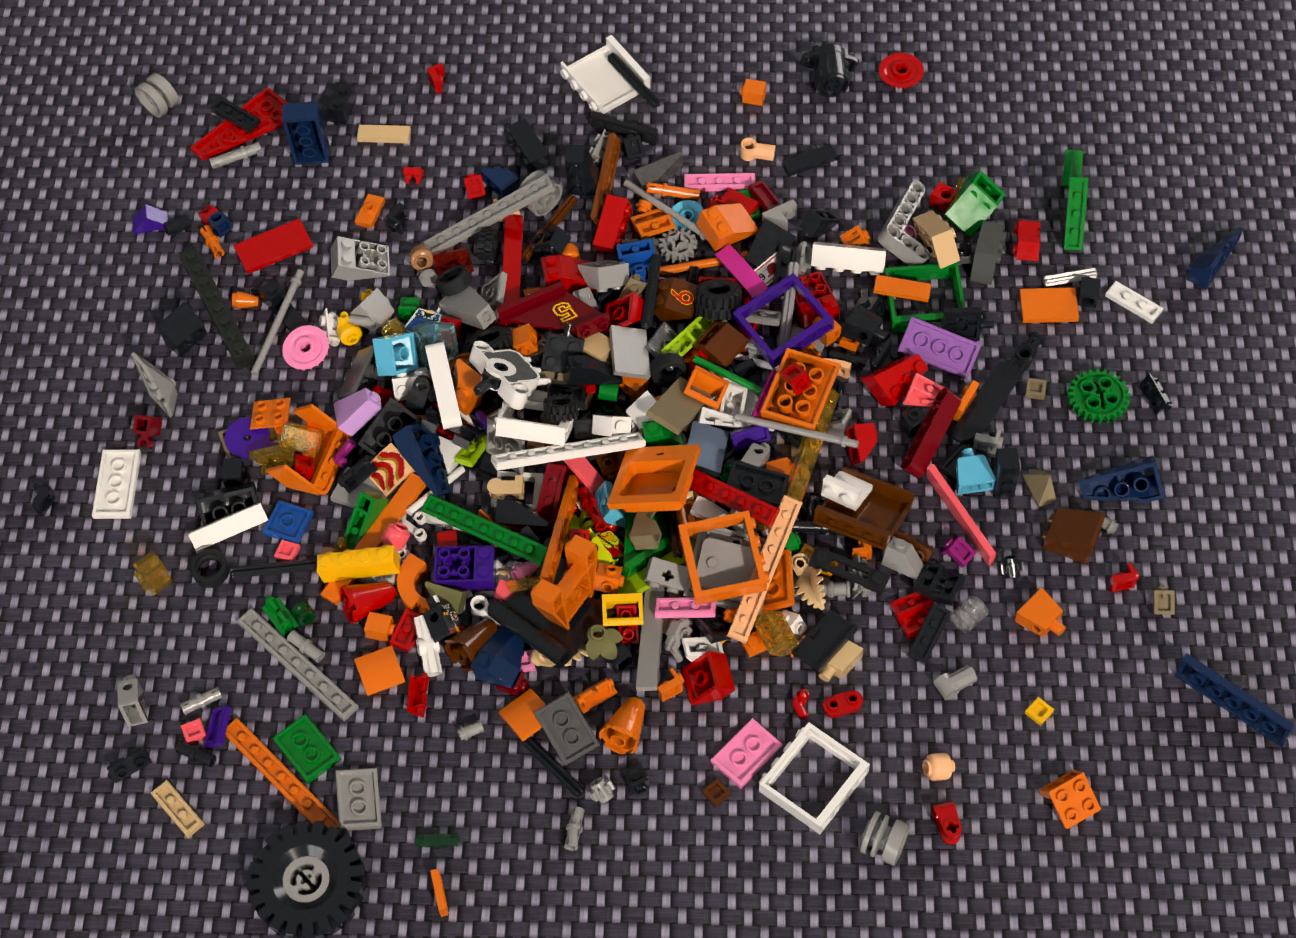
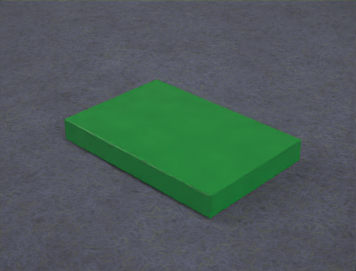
M306 714L272 738L307 784L341 760L338 753Z

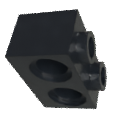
M560 227L539 229L529 247L538 257L561 255L571 237Z

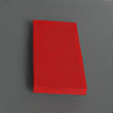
M299 218L233 246L246 273L250 274L313 248V243Z

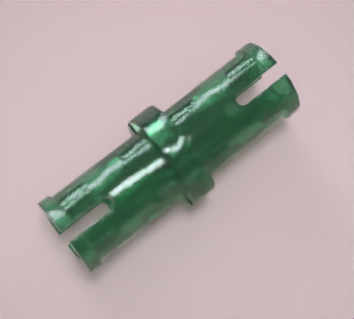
M435 832V834H416V848L435 847V849H440V847L447 846L459 847V833L440 834V832Z

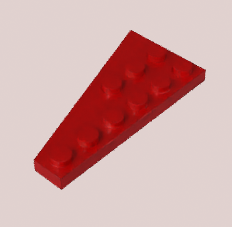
M266 87L241 107L261 121V124L251 134L224 120L190 147L191 151L204 161L282 127L283 104L288 102Z

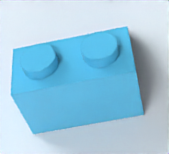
M414 332L372 339L378 376H395L419 369Z

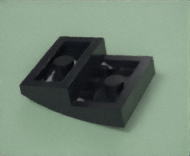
M926 562L913 585V590L928 599L952 606L965 581L964 574L945 571V565Z

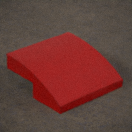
M917 592L890 602V607L908 639L917 635L934 602Z

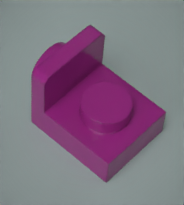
M961 536L954 539L949 538L943 544L945 548L941 551L942 555L949 554L961 568L966 566L976 554V551Z

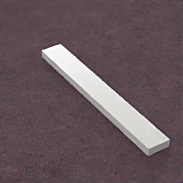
M639 432L566 443L565 446L553 445L496 454L491 456V462L498 471L646 447V441Z

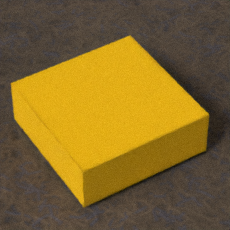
M1037 697L1025 710L1024 714L1041 726L1052 715L1054 709Z

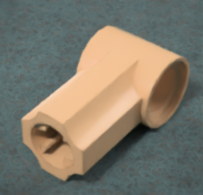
M745 138L741 142L740 157L745 161H751L754 158L773 161L776 145L756 143L752 138Z

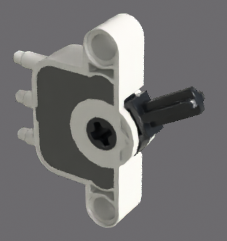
M475 341L473 343L469 361L482 374L481 382L473 388L476 396L483 395L489 389L498 391V394L511 408L521 410L525 406L527 397L535 394L537 386L551 383L550 378H540L541 368L532 367L530 357H523L519 352L511 349L494 351L489 344L483 341Z

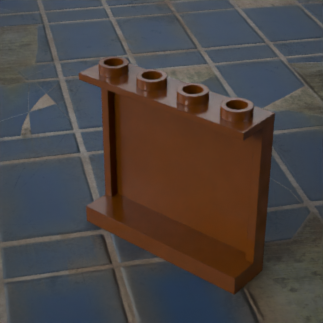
M843 466L841 471L872 484V491L856 511L826 498L822 506L817 505L815 508L813 523L885 551L887 545L895 536L911 510L915 493Z

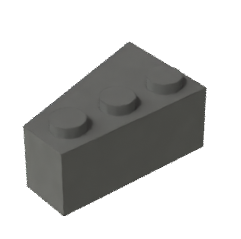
M983 221L975 250L970 281L992 285L996 263L1000 264L1007 232H1003L1005 225Z

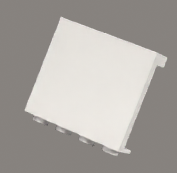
M612 35L606 37L605 46L571 65L566 66L563 61L560 62V74L563 79L568 80L571 88L576 90L580 98L588 103L591 111L603 114L639 95L632 85L608 61L607 56L609 54L615 53L650 89V76Z

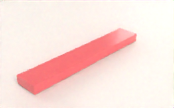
M934 464L928 466L926 472L927 479L988 566L993 564L996 552Z

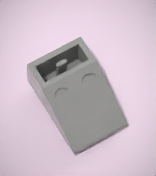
M337 236L331 247V278L351 281L390 276L389 246Z

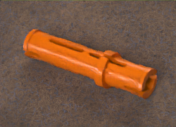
M647 182V189L645 190L646 193L659 194L661 197L672 196L696 201L699 200L700 196L698 195L700 194L698 189L670 186L667 183Z

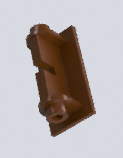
M906 531L897 532V538L913 545L924 565L934 555L935 550L933 546H929L922 541L918 543L917 539L907 534Z

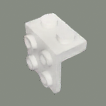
M420 367L416 371L393 376L392 383L395 401L407 400L416 377L426 375L430 378V370H427V367ZM421 380V382L418 383L420 384L419 388L423 389L424 386H427L425 385L424 380Z
M839 471L835 477L828 474L825 476L821 496L856 511L872 491L873 485L848 473Z

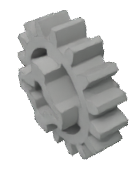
M677 227L674 231L669 230L668 234L663 233L662 238H659V251H661V256H665L666 261L672 259V263H675L676 260L679 263H682V260L688 262V257L694 258V253H697L698 242L695 234L691 235L690 230L684 232L683 227L680 231H678Z

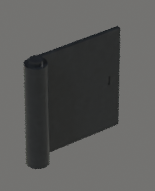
M562 557L559 562L554 585L561 581L566 571V560ZM541 567L505 602L499 599L492 601L487 608L488 616L558 667H563L589 641L587 637L589 628L593 625L603 626L602 594L611 593L594 590L593 598H586L569 621L570 629L567 630L547 620L532 603L531 590L534 585L540 582ZM607 609V618H613L617 614L616 609Z

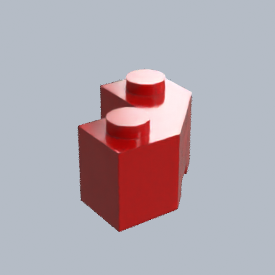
M1018 218L1017 223H1014L1013 234H1016L1017 243L1013 244L1012 254L1015 255L1016 260H1039L1040 220Z

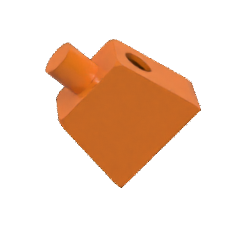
M1040 588L1016 613L1015 622L1040 637H1044L1050 630L1057 636H1060L1066 629V626L1059 622L1063 610L1043 588Z

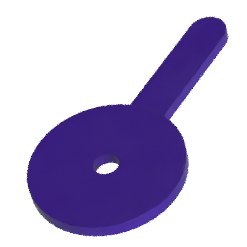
M252 417L238 419L228 427L225 433V445L233 456L242 459H253L265 452L293 464L296 452L270 442L271 437L268 428L250 430ZM246 436H251L249 441L244 440Z

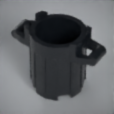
M836 44L814 45L812 52H804L800 60V65L813 69L815 88L824 97H836V94L842 91L845 93L849 86L848 71H855L859 63L858 58L848 55L847 48H842Z

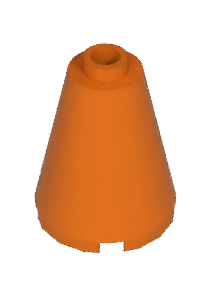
M629 697L601 728L599 738L600 740L603 738L605 741L604 745L619 754H626V752L630 751L633 754L637 750L646 707L642 699Z

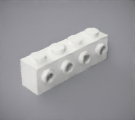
M814 242L811 266H815L817 270L833 268V271L844 272V269L851 270V273L856 274L867 271L870 275H880V273H884L887 249Z

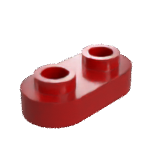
M855 690L830 696L823 703V712L830 718H837L856 712L862 707L863 697ZM854 697L856 701H850L849 698ZM834 703L837 706L833 708L830 704Z

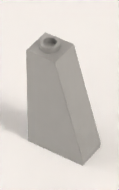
M470 285L460 293L445 296L438 303L445 316L462 319V323L483 330L497 319L490 305Z

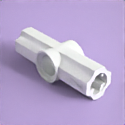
M424 616L415 617L416 646L418 655L421 656L423 671L428 674V677L442 674V667L439 657V642H434Z

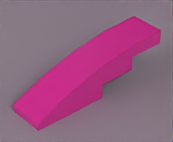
M730 244L715 254L730 275L735 278V281L752 298L764 293L768 288Z

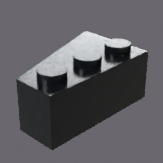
M567 144L565 169L568 195L595 196L600 175L598 166L594 165L593 158L585 145Z

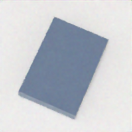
M693 420L687 445L699 444L701 448L695 466L696 470L719 477L729 435L728 431Z

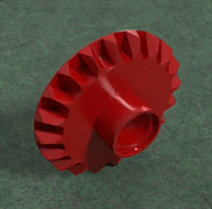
M908 53L891 54L885 57L879 65L881 81H885V84L890 85L891 88L897 87L898 90L900 88L906 90L907 87L912 88L914 85H918L924 75V67L921 61Z

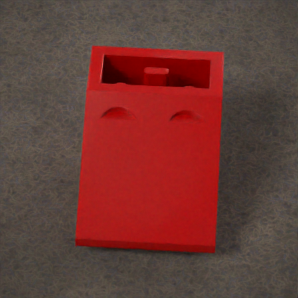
M814 272L798 277L836 322H840L839 305L822 272ZM796 290L794 307L803 329L806 330L812 326L818 314Z

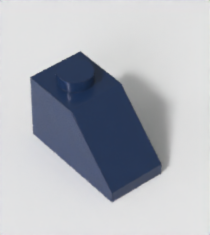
M482 168L480 170L482 181L500 198L511 194L520 187L518 175L512 173L509 169Z

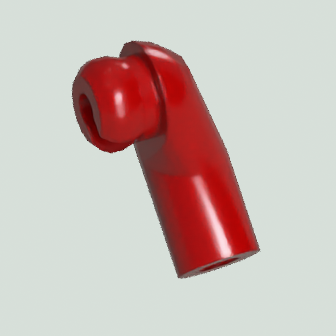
M806 689L798 691L792 701V707L800 720H804L809 716L804 707L809 698V692Z

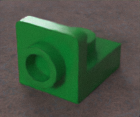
M402 297L401 306H398L400 319L410 320L416 310L420 308V298Z

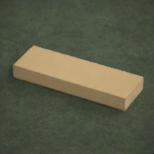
M359 125L357 141L409 143L411 127Z
M168 780L151 792L154 799L187 838L204 826L202 820Z

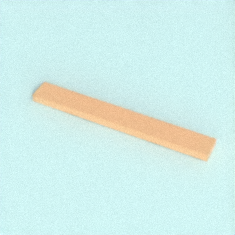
M786 495L783 496L779 506L780 512L770 528L761 551L765 559V565H762L763 570L768 571L770 582L803 503ZM756 567L749 581L758 579ZM767 591L743 595L727 634L728 637L746 644Z

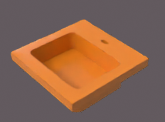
M699 444L641 447L626 450L607 502L609 510L623 509L625 512L676 511L683 508L701 451Z

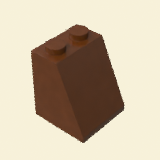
M1057 508L1056 513H1052L1049 518V530L1045 529L1041 540L1044 541L1043 549L1088 565L1101 533L1106 514Z

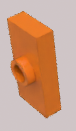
M368 194L355 219V224L372 229L385 204V198Z

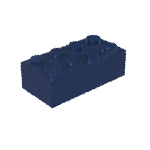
M318 101L283 104L282 122L294 164L330 163V145Z

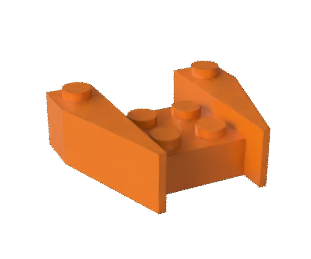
M575 535L565 545L564 550L568 570L564 572L561 581L554 585L541 579L531 590L533 605L547 620L567 630L570 629L569 621L586 598H593L598 559L597 547L595 543L578 535Z

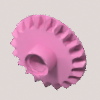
M311 325L301 326L293 330L285 339L282 349L283 357L291 367L297 370H312V367L319 366V363L324 361L325 356L328 355V349H330L329 340L322 329Z

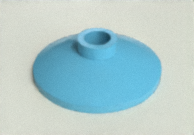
M692 200L678 202L672 207L673 210L685 218H690L688 220L696 224L700 212L704 210L698 202ZM672 218L675 227H677L678 230H681L682 227L684 228V231L690 230L689 228H687L686 226Z

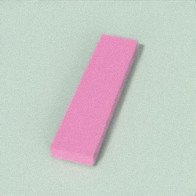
M755 173L684 174V188L698 189L700 192L727 191L729 188L740 191L746 190L749 185L755 183Z

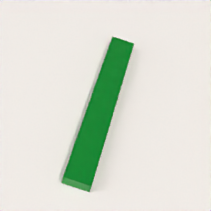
M429 494L421 509L425 514L543 567L548 547Z

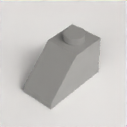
M895 536L886 547L881 564L917 580L924 564L912 544Z

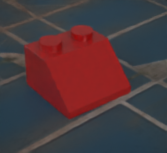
M631 292L606 304L605 313L608 312L610 315V326L627 327L642 320L645 300L636 293ZM609 328L603 330L602 334L608 335Z
M707 651L682 668L690 704L693 706L721 700L735 691L726 654Z

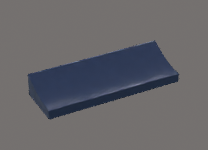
M1186 653L1175 677L1282 747L1293 733L1294 723Z

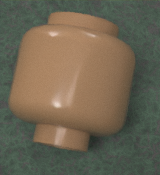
M417 245L410 251V263L414 269L424 271L432 266L433 255L430 248L425 245Z

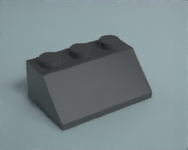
M373 345L358 351L356 357L352 359L349 373L345 374L344 384L337 392L339 400L364 388L371 391L378 376Z

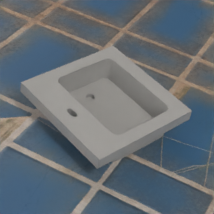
M724 528L697 533L693 556L702 591L750 580L755 563L748 534ZM759 537L761 546L758 547V550L761 553L766 539ZM689 576L683 597H693ZM743 596L717 601L716 606L725 609L738 608ZM764 600L758 612V617L762 614Z

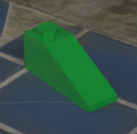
M360 491L341 545L354 550L384 510L389 499L374 491Z

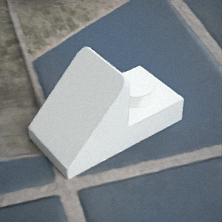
M593 415L592 434L609 437L630 434L632 417Z

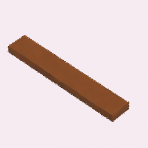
M609 133L590 216L597 227L607 194L611 195L622 145L615 133Z

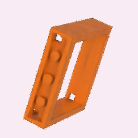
M749 510L678 525L695 605L767 591V583L770 582L768 571L763 570L762 565H765L763 553H759L758 547L761 546L759 535L754 534L753 529H756L754 517H750ZM745 523L758 579L702 591L689 535Z

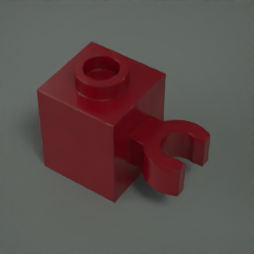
M135 414L132 433L141 434V437L137 440V447H143L144 441H146V448L152 449L153 440L151 437L161 435L163 418Z

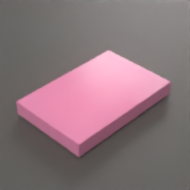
M752 718L710 762L742 789L783 747V744Z

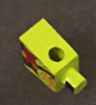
M595 526L589 528V539L597 547V568L599 562L615 566L620 565L623 562L624 544L611 531L600 534L599 531H596Z

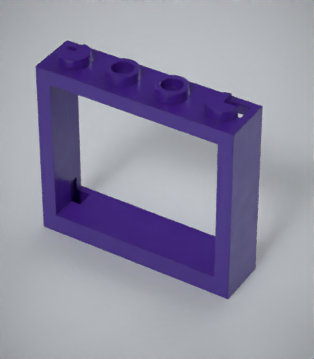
M794 273L783 277L779 283L768 287L764 293L754 296L750 302L744 306H739L733 312L734 322L773 369L780 365L787 348L801 351L834 329V319ZM794 287L821 320L772 351L745 318Z

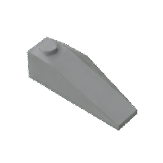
M133 352L131 356L148 394L171 418L178 395L175 386H177L176 382L171 376L167 377L158 368Z

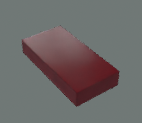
M763 180L748 186L747 190L759 202L764 212L781 205Z

